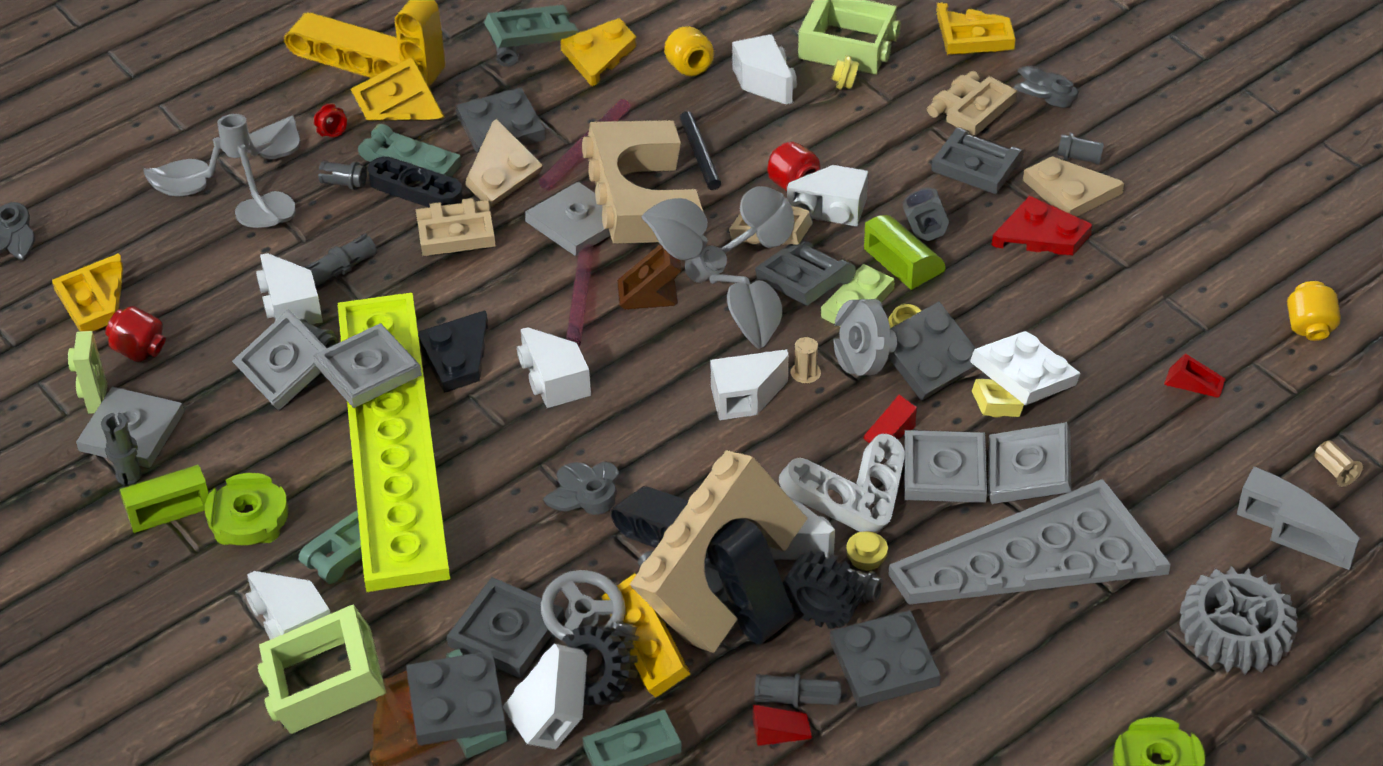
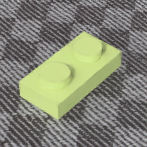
M862 264L856 271L853 280L848 284H843L821 307V318L835 324L838 311L848 300L878 299L882 302L894 290L895 279Z
M81 331L76 333L75 347L69 348L68 364L70 371H76L77 374L76 391L78 398H84L88 413H95L106 396L107 381L93 331Z

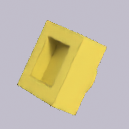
M975 380L972 393L983 415L992 417H1020L1024 406L1021 401L994 380Z

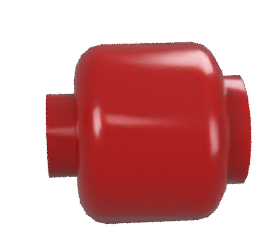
M790 141L783 143L771 153L767 171L769 178L776 185L787 191L789 182L817 172L821 166L820 160L815 153L799 143Z
M130 306L125 310H117L109 320L105 330V335L109 337V347L135 362H142L150 355L156 357L166 341V337L162 335V321L135 306Z

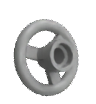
M575 570L558 576L548 585L541 599V615L549 631L562 640L566 634H573V629L597 626L599 615H612L604 627H610L612 621L623 622L625 602L619 588L606 576L588 570ZM574 583L596 585L607 593L610 600H593L589 596L582 595ZM561 590L569 600L565 612L564 626L559 623L553 610L555 597ZM577 610H585L588 613L582 614L577 612Z

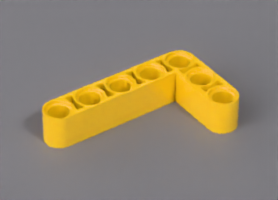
M409 0L395 17L397 38L314 13L303 14L284 36L287 48L299 57L370 78L413 57L430 87L445 68L440 13L435 0Z

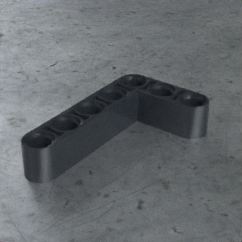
M642 486L613 507L610 514L615 526L624 536L656 548L663 539L665 531L676 521L686 507L688 500ZM743 518L733 519L725 523L717 530L708 545L704 566L718 571L743 633L752 642L762 644L793 620V609L767 541L760 529L754 523Z

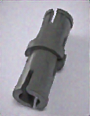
M365 233L341 247L335 246L329 249L327 255L304 266V268L311 270L315 287H318L334 276L349 273L351 267L376 255L377 249L371 237H367Z
M110 413L101 421V428L107 441L105 453L107 458L113 462L117 481L125 485V473L128 484L131 485L136 483L142 476V471L136 457L138 445L135 438L130 435L126 416L118 413L117 417L120 424L118 425L115 413Z

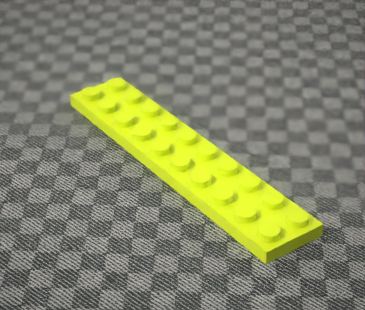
M413 292L339 302L337 304L341 342L382 323L420 364L422 373L421 376L355 408L347 402L366 592L450 580Z

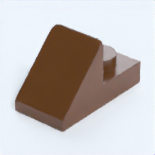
M661 244L617 280L619 306L626 310L677 305L676 283L674 279L682 271L681 261L670 255Z

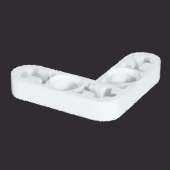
M879 434L864 450L857 484L804 458H795L790 461L779 475V484L782 490L791 498L859 532L879 533L892 518L905 451L898 439L892 435ZM883 457L887 459V461L884 464H880V462L883 460ZM870 477L879 479L884 484L885 491L875 488L871 483ZM828 489L839 493L843 499V504L834 502L829 497ZM871 504H876V505L872 508V512H871V511L868 509V507H869Z

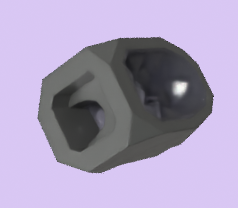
M931 187L923 188L911 193L902 202L904 211L915 237L930 241L945 234L949 219L937 189Z

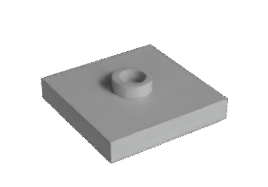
M580 182L574 183L525 211V222L575 256L610 236L609 229H604L602 205H597L595 193Z
M288 309L232 362L279 411L321 372L315 365L313 355L327 348Z
M382 323L313 355L317 368L353 408L422 375L420 364Z
M111 387L76 441L78 450L107 458L105 453L107 441L101 428V421L106 415L115 413L116 422L120 425L117 416L118 413H122L128 420L130 435L135 438L138 445L136 457L139 466L150 468L184 414L183 404Z
M1067 422L989 435L988 496L991 504L1071 492V437Z
M905 430V500L986 503L985 433Z

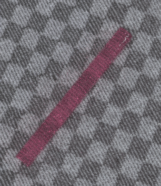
M620 99L598 122H617L630 109L629 102L625 99ZM589 130L539 179V184L543 189L549 190L583 156L582 140L583 137H588Z
M593 244L585 246L579 252L566 340L577 343L578 347H580L594 251Z

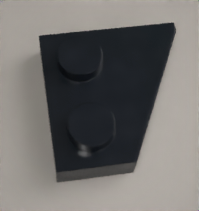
M485 310L418 331L420 347L444 393L480 381L482 371L481 359L484 357L485 332L488 329V317Z

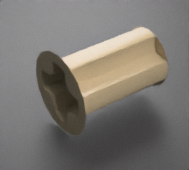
M803 337L795 343V365L791 368V375L793 379L801 383L814 382L821 375V369L817 365L818 343L813 338Z
M1333 441L1323 442L1315 451V458L1337 478L1338 486L1350 485L1360 476L1363 469L1362 463L1360 461H1353Z

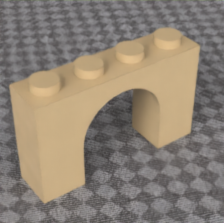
M673 120L590 122L588 137H583L582 153L584 158H589L590 181H595L596 203L603 207L604 229H609L613 244L659 242L652 229L641 216L648 209L662 201L683 198L692 201L703 211L696 189L650 190L639 187L623 177L628 173L640 171H676L681 142Z
M728 450L714 463L709 475L698 490L691 495L686 507L676 521L665 531L663 539L650 557L642 563L638 574L630 583V586L687 644L712 653L716 651L737 621L735 615L710 590L705 578V554L714 534L725 523L733 519L743 518L754 523L760 529L769 547L785 551L808 519L752 456Z

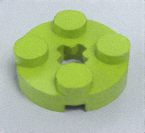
M260 473L237 474L226 479V486L220 488L217 492L216 488H214L209 493L205 502V515L208 526L214 533L218 543L223 545H251L260 542L271 543L279 537V529L285 524L288 517V503L284 489L281 485L279 488L273 484L270 477ZM245 505H252L253 510L250 512H238L244 510Z
M1147 717L1136 720L1129 725L1128 731L1124 732L1122 736L1121 734L1119 735L1113 753V766H1204L1205 754L1199 739L1193 733H1191L1190 737L1186 732L1180 730L1179 723L1167 718ZM1153 753H1160L1163 760H1170V762L1165 763V765H1157L1150 760Z

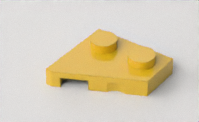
M937 3V18L947 55L1014 50L1015 36L1009 17L995 14L988 15L973 9H967L965 15L948 11V4Z
M618 18L561 39V51L591 86H595L600 82L599 75L606 68L612 70L620 63L619 61L622 57L627 56L636 47V36Z
M413 57L351 89L368 121L441 120L444 118Z
M119 253L52 280L55 292L80 332L95 331L107 326L113 314L119 310L124 268Z

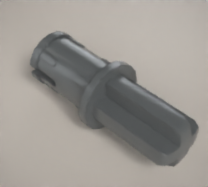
M796 673L795 677L756 674L755 702L793 704L794 708H798L799 703L838 705L841 702L842 686L838 681L800 679V673Z

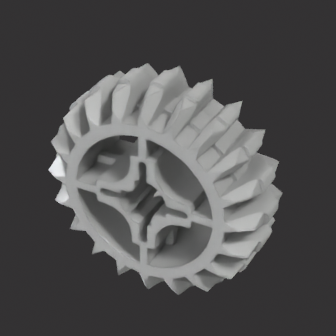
M1231 566L1225 575L1217 569L1213 571L1210 578L1201 575L1196 585H1190L1186 592L1185 600L1181 603L1179 624L1181 632L1185 633L1186 645L1195 646L1196 657L1208 656L1210 667L1216 663L1224 664L1227 673L1233 667H1239L1245 675L1250 670V667L1253 666L1262 673L1264 668L1267 667V663L1276 666L1278 661L1281 660V656L1287 655L1297 633L1296 608L1291 606V595L1281 594L1280 583L1269 585L1266 574L1259 578L1252 576L1250 568L1244 574H1238ZM1217 607L1215 613L1207 615L1209 610ZM1269 625V630L1261 634L1259 633L1261 627Z

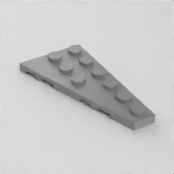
M1101 479L889 565L888 575L910 605L1168 575L1170 563L1106 482Z

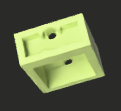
M814 0L799 30L798 58L835 66L837 60L843 61L845 56L848 55L851 56L852 61L859 62L858 71L877 74L882 61L887 62L889 59L891 41H897L901 23L896 21L897 6L867 0ZM828 25L878 36L875 43H869L825 34Z
M354 604L259 644L262 662L258 664V671L269 691V696L265 698L267 711L274 722L280 720L290 734L386 694L370 626ZM345 643L351 670L289 696L284 673L285 668Z

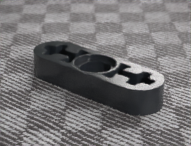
M386 156L378 157L368 165L370 185L378 191L426 207H430L431 203L441 202V206L462 203V185L455 178ZM413 181L424 182L423 185L418 187L407 186L408 183Z

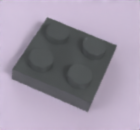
M522 87L456 105L457 116L477 155L492 122L496 119L523 146L546 140L545 129Z
M940 302L890 328L896 334L897 346L894 352L889 353L888 358L921 401L978 369L970 362L974 349H976Z
M491 577L447 635L448 647L455 650L459 649L466 655L492 650L495 668L521 679L553 635L546 627L541 615L542 598ZM553 604L555 617L561 624L564 620V608Z
M910 610L830 631V643L858 707L940 686V673Z
M492 650L406 665L418 746L506 731Z

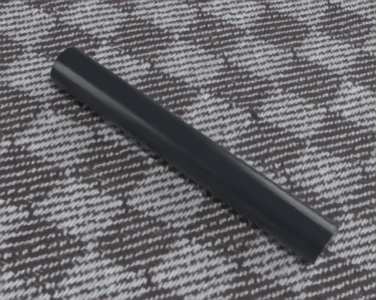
M690 111L683 112L680 115V121L707 187L710 190H716L721 186V181L693 113Z

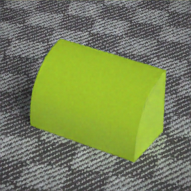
M881 215L865 222L864 249L909 289L912 290L945 271L944 261L893 217Z
M199 465L119 489L133 533L205 511V502L209 495L206 481Z

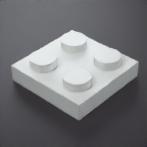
M1026 331L974 349L970 360L973 365L1024 405L1076 386L1080 376V372L1069 365L1066 359L1056 355L1040 343L1037 337Z

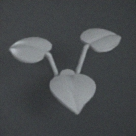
M229 114L221 117L217 122L219 137L213 139L214 149L209 166L199 159H185L157 168H144L146 179L155 189L171 196H186L206 188V178H211L214 175L220 149L226 152L228 157H241L253 199L243 201L237 205L235 209L236 219L239 223L248 227H269L279 222L290 221L295 215V204L290 196L279 191L269 192L263 196L259 195L247 153H250L252 156L260 154L267 159L284 157L294 153L299 148L300 136L293 115L249 134L246 118L240 114Z
M757 186L747 191L741 199L740 212L745 223L751 228L721 248L715 246L705 247L708 240L703 236V233L707 229V218L701 208L692 201L683 198H673L662 201L648 209L641 218L649 225L659 243L670 255L685 261L686 274L692 281L702 283L709 279L712 284L718 281L735 283L728 288L727 304L730 313L746 338L757 349L763 348L777 329L782 317V305L776 291L764 281L759 280L750 284L749 279L745 276L722 275L720 273L723 272L727 263L725 253L755 233L761 244L767 248L777 247L788 240L794 226V213L788 199L781 192L765 186Z

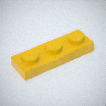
M634 573L617 585L625 602L623 623L637 627L635 635H638L639 638L638 641H633L635 648L631 650L630 655H637L638 663L634 664L648 692L656 698L691 673L662 617L630 586V583L636 576ZM607 593L601 596L602 600H610Z

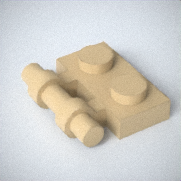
M970 71L967 75H960L952 82L950 89L947 91L943 90L933 97V103L927 107V112L934 118L941 113H947L946 122L955 127L966 129L969 131V134L976 136L1016 102L1017 90L990 76L980 83L979 75L975 71Z
M473 198L462 199V203L441 206V202L431 203L428 208L416 209L422 256L495 247L488 200L473 201Z

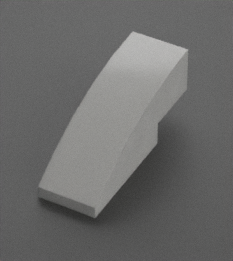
M1255 466L1253 467L1242 488L1237 515L1273 528L1270 541L1350 570L1360 539L1352 529L1327 506L1304 490L1274 474Z

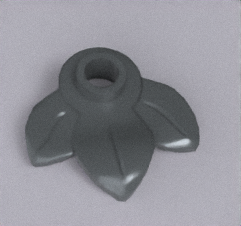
M1033 66L1018 68L1017 72L1026 80L1015 84V90L1038 98H1044L1047 103L1057 107H1070L1072 101L1077 99L1078 90L1064 76L1054 72L1045 73L1043 70Z
M10 202L0 207V253L8 249L14 257L23 261L33 247L35 235L29 227L30 214L26 207L20 203Z
M603 461L593 468L579 462L563 465L557 471L560 487L543 497V501L547 506L560 511H570L582 507L589 514L598 515L605 513L615 504L617 491L614 484L619 478L617 467L607 461Z

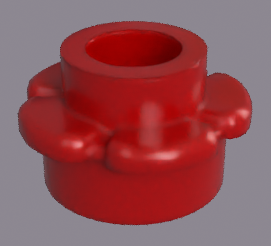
M326 104L322 106L321 110L316 112L313 124L317 127L316 132L320 136L337 137L346 129L347 118L342 108H336L334 104Z

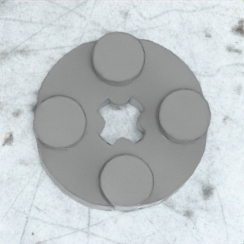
M878 299L848 300L842 305L837 313L834 325L840 326V338L833 339L837 360L842 369L849 374H857V376L875 375L884 367L889 353L894 352L897 346L896 334L893 330H890L889 321L883 310L882 303Z

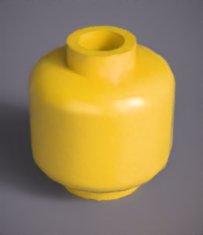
M690 26L674 30L668 36L665 43L664 52L667 60L676 70L686 76H697L704 73L714 59V49L711 41L698 29Z
M1319 281L1302 283L1288 297L1287 308L1290 325L1296 334L1306 336L1311 341L1323 340L1340 325L1341 315L1337 294L1332 288L1325 286L1324 283Z

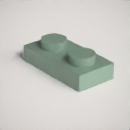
M665 709L583 737V748L592 766H645L682 753L681 741Z

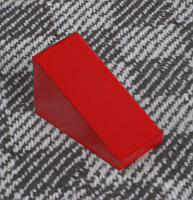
M1185 353L1169 368L1164 385L1218 398L1221 395L1225 378Z
M899 394L866 432L863 439L870 443L879 434H889L899 440L905 435V430H913L916 427L917 407Z
M753 705V725L757 746L812 739L806 713Z

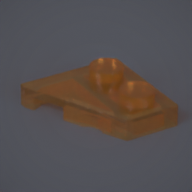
M407 671L383 680L386 694L376 698L377 709L373 720V750L370 751L371 766H391L448 742L442 741L418 746Z

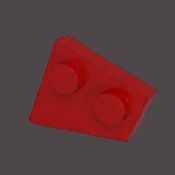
M1029 195L993 234L992 246L1003 248L1004 242L1027 244L1026 251H1050L1054 254L1073 256L1091 236L1093 224Z

